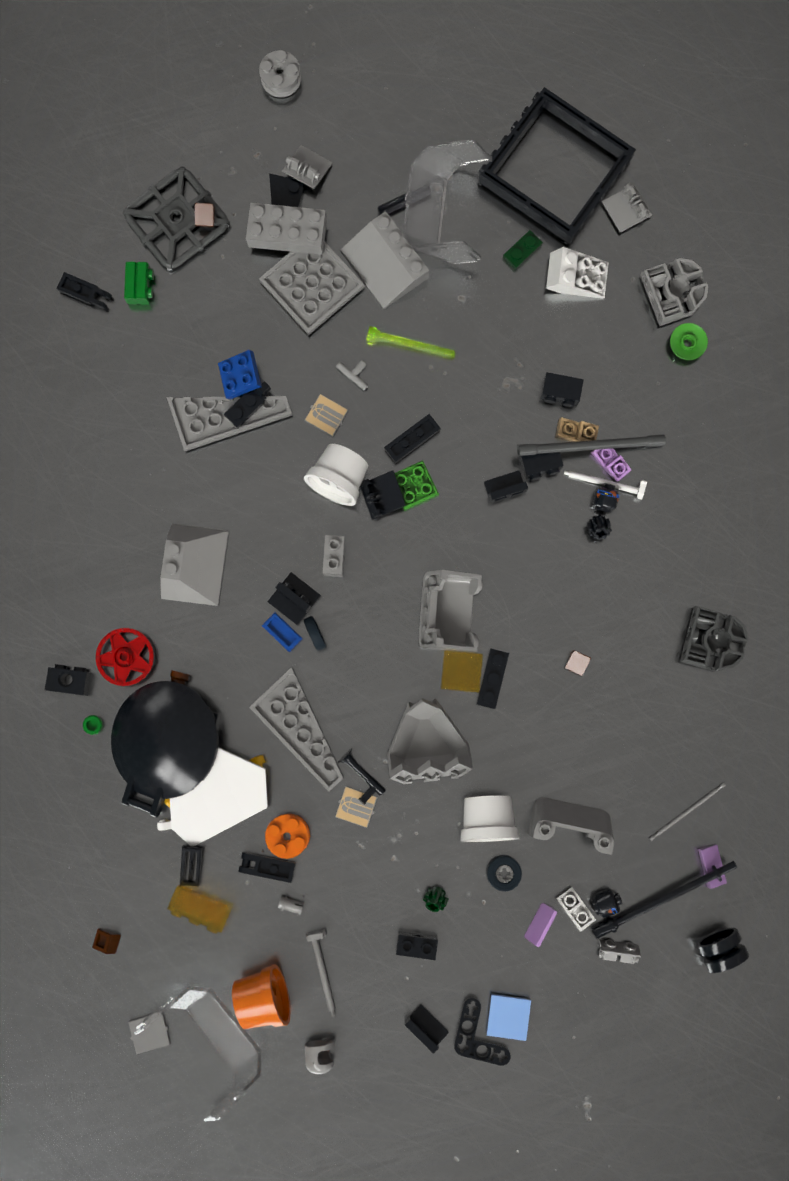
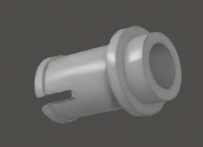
M281 896L278 908L281 911L284 909L300 915L304 902L289 899L287 896Z

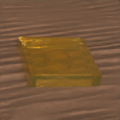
M445 650L441 689L479 693L483 654Z

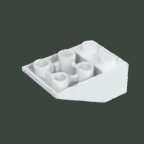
M565 247L559 248L550 253L546 289L561 294L603 299L605 298L609 262Z

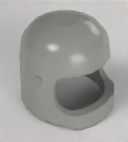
M315 1040L305 1044V1064L309 1072L325 1074L333 1068L334 1060L330 1056V1050L335 1048V1040Z

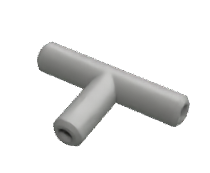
M361 360L353 370H350L342 362L336 365L337 369L361 389H367L368 384L358 376L367 365L365 361Z

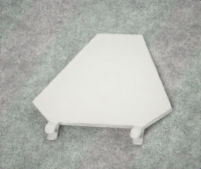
M218 747L214 765L205 780L201 781L191 792L183 796L170 798L171 820L161 819L157 823V829H172L190 846H196L268 807L266 768Z

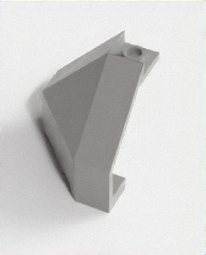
M422 698L416 704L408 702L387 753L390 779L402 784H412V780L424 779V782L438 781L443 776H451V779L460 778L471 771L473 767L469 744L437 699L429 702Z

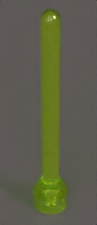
M372 326L368 330L366 341L369 342L381 340L451 358L455 356L454 350L381 333L380 330Z

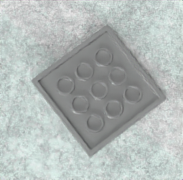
M325 241L323 255L289 252L259 278L262 285L308 335L365 287L362 281Z

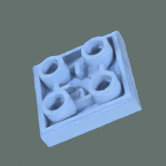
M491 994L486 1035L526 1041L531 999Z

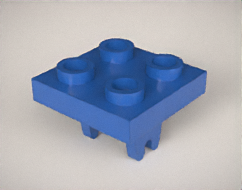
M247 350L218 363L226 399L231 400L262 387L253 351Z

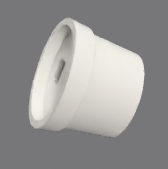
M329 444L315 466L308 470L304 480L314 491L325 498L342 505L354 506L359 496L358 490L368 469V463L359 454L344 446Z
M477 796L464 799V823L461 830V842H493L520 839L518 827H515L511 796Z

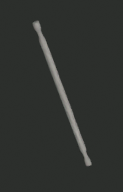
M722 783L718 788L711 791L649 839L651 841L654 840L655 837L662 834L717 793L718 790L725 787V784Z

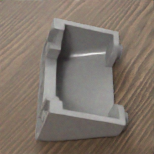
M435 570L425 573L422 583L419 646L421 648L477 652L479 639L475 633H471L473 595L478 594L483 587L482 575L449 570Z
M545 797L535 801L528 831L532 838L548 840L554 835L556 826L587 833V837L593 840L597 851L612 855L614 847L611 817L606 811Z

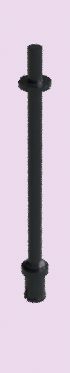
M734 861L719 868L712 865L713 871L616 919L608 917L606 918L607 921L591 929L596 939L611 932L615 933L620 925L716 878L721 882V876L736 869L737 865Z

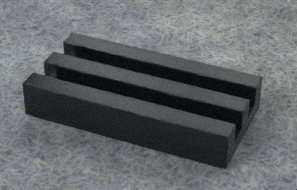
M182 846L180 885L200 886L202 846ZM187 852H190L188 881H185ZM194 852H197L196 879L193 882Z

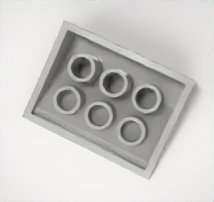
M386 211L370 221L341 249L345 258L383 309L429 278L430 270Z

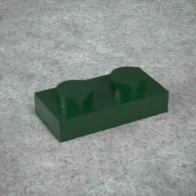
M529 230L503 254V258L516 270L542 246L543 242Z

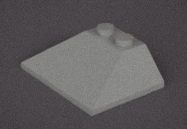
M172 524L166 538L160 577L161 599L219 606L229 531Z

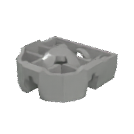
M679 258L668 265L664 263L641 272L640 276L659 326L692 316L707 298L708 284L703 282V271L693 260ZM673 268L675 273L673 278H671L668 269ZM696 279L697 282H698V285H697V286H694V287H692V286L690 287V286H689L690 281ZM660 287H663V295L666 298L665 301H662L661 294L658 289ZM683 293H687L686 298H682ZM685 301L689 309V312L686 314L684 313L683 307L681 305V303Z

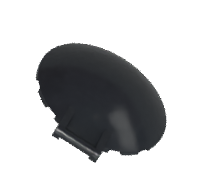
M172 681L153 682L133 692L120 707L112 727L111 749L115 765L122 778L127 782L122 798L123 805L134 806L149 812L151 816L157 818L161 813L165 799L183 796L191 792L210 773L219 745V734L216 731L215 725L216 719L210 706L205 703L202 696L189 686ZM135 792L154 799L153 804L135 799Z

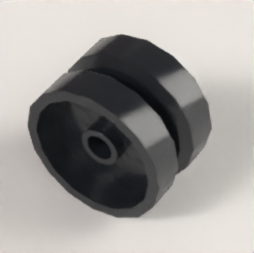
M737 928L722 929L704 937L697 943L700 954L706 957L704 963L710 973H719L732 969L749 958L745 945L739 944L742 938Z

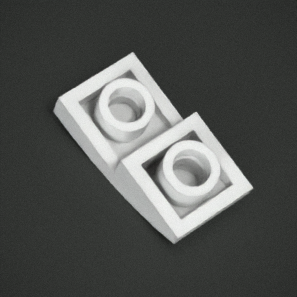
M572 887L556 898L580 932L596 921Z

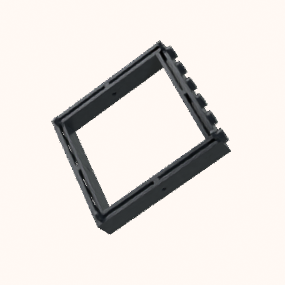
M544 87L540 93L537 92L534 95L531 106L525 107L519 122L517 120L514 122L510 129L511 133L503 137L500 142V148L492 152L488 164H483L478 172L480 174L479 183L570 244L631 161L636 149ZM544 108L619 158L570 225L496 175L499 168Z

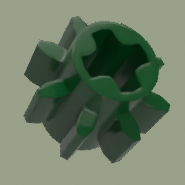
M440 887L428 888L423 898V901L426 902V908L432 912L443 911L449 898L445 897L446 892Z

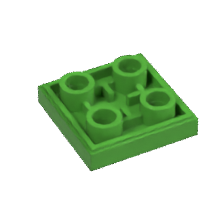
M423 460L395 473L406 506L403 507L404 511L439 495Z

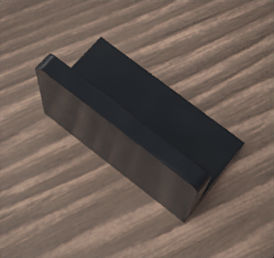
M519 470L484 482L490 503L525 493L528 490L526 481L523 482Z
M422 1004L405 1020V1026L433 1054L439 1049V1043L449 1033Z

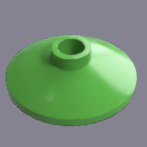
M681 324L671 334V349L681 359H697L707 349V335L696 324ZM688 341L690 346H686L684 342Z

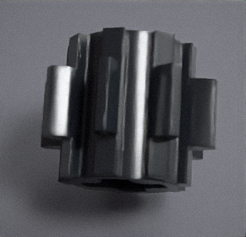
M593 516L589 523H587L589 535L593 536L594 539H606L610 532H612L609 518L606 519L605 516Z

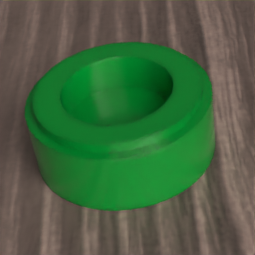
M90 715L83 721L84 731L91 735L100 733L104 726L103 720L96 715Z

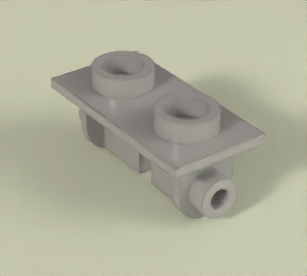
M600 939L601 949H599L598 957L602 958V960L616 961L617 955H620V962L634 964L638 963L639 957L641 958L639 945Z

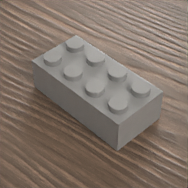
M250 203L246 233L247 244L250 248L323 255L327 225L326 210Z

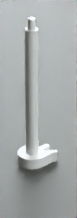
M564 471V474L569 475L571 478L604 486V483L615 485V489L637 494L636 499L640 500L644 496L647 481L641 480L637 488L574 471Z

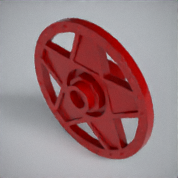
M120 628L111 631L100 641L96 650V665L100 674L110 683L119 686H130L139 683L149 674L154 663V650L149 639L141 632L130 628ZM120 633H133L139 637L127 642ZM110 638L112 650L101 655L104 644ZM146 645L149 650V664L140 656ZM102 666L114 667L115 680L106 674ZM131 670L143 673L135 680L126 682Z

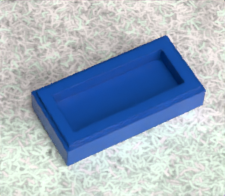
M276 612L262 625L288 652H291L303 639Z

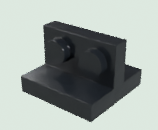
M290 572L283 583H278L275 587V593L267 602L298 626L321 595Z

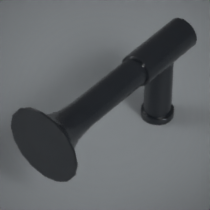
M351 748L338 763L348 764L370 786L359 798V801L365 805L375 792L381 796L386 790L354 760Z

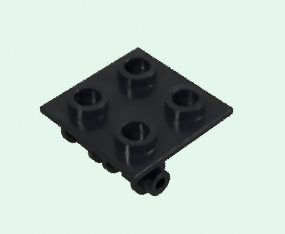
M394 470L371 480L366 479L362 481L360 487L372 520L406 506Z

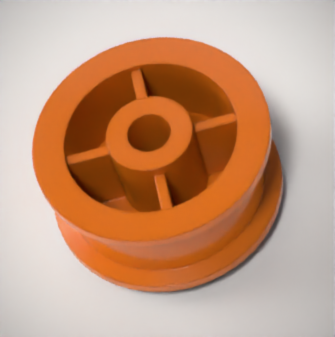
M291 813L282 814L273 819L265 833L268 849L275 856L284 859L294 858L301 854L310 840V830L305 820ZM285 833H289L291 838L287 839Z

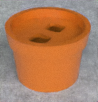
M276 964L263 968L261 972L234 981L232 986L233 1007L236 1018L243 1029L268 1025L279 1027L289 1024L291 1016L289 993L284 976Z

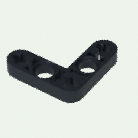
M467 997L462 1005L454 1040L455 1052L460 1056L500 1066L508 1064L511 1055L506 1046L475 1038L481 1004L477 997ZM472 1001L477 1006V1008L472 1010V1016H475V1019L471 1016H464V1013L469 1015L467 1004H471ZM464 1021H471L473 1023V1028L470 1031L462 1029ZM463 1035H465V1042L468 1048L464 1047L463 1050H460V1046H458V1044L462 1043ZM480 1045L488 1048V1052L484 1056L477 1054V1048ZM491 1047L494 1048V1053L499 1054L501 1053V1050L504 1051L506 1057H503L502 1060H499V1057L497 1055L492 1054L493 1058H490Z

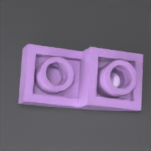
M614 449L591 451V454L616 482L631 471L623 457L618 455Z

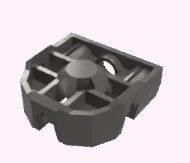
M694 606L680 662L714 672L735 667L744 658L745 654L743 649L748 641L745 625L737 617ZM719 617L726 619L724 628H718L717 626ZM699 629L706 630L702 635L701 644L695 643L698 638ZM732 641L740 643L738 652L730 650L729 645ZM720 647L724 649L721 653L716 651ZM710 655L717 656L714 667L707 666Z

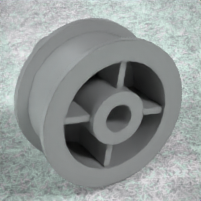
M279 50L267 54L262 59L259 73L262 86L268 94L282 98L290 96L297 91L301 84L299 62L294 55Z

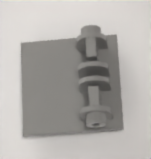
M300 145L292 157L288 156L285 162L287 164L282 172L315 189L333 163Z
M631 183L626 184L624 190L602 201L620 233L652 216L634 184L631 185Z

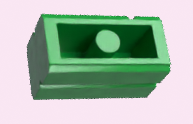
M126 262L124 299L127 304H150V298H153V287H150V280H154V270L151 269L149 263Z

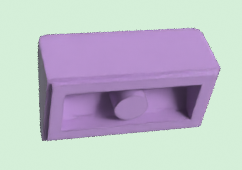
M717 844L698 849L704 875L713 871L712 865H715L716 868L723 866ZM725 874L721 876V882L716 878L706 883L707 887L712 889L726 884Z
M541 903L524 937L535 946L540 947L557 915V911L547 904Z

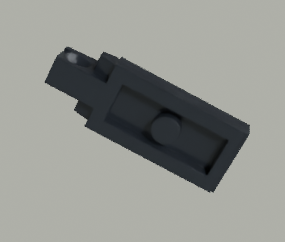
M265 381L261 384L262 387L245 393L224 413V416L237 429L265 403L264 401L267 399L265 395L271 390Z

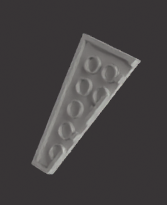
M266 396L265 403L237 429L224 416V413L241 397H235L231 400L226 399V397H166L184 451L292 416L286 396Z
M291 667L249 708L330 792L343 779V776Z

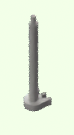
M321 929L307 933L306 939L307 941H312L328 1010L331 1012V1016L334 1017L335 1005L318 941L319 939H324L326 930Z

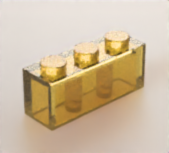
M178 885L167 909L171 911L172 915L179 918L184 916L189 919L190 923L197 926L200 924L207 926L208 931L217 934L218 932L222 933L233 907L183 885Z

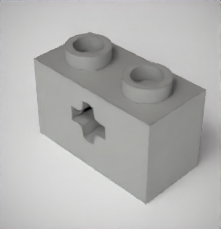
M325 535L324 576L343 577L344 536Z

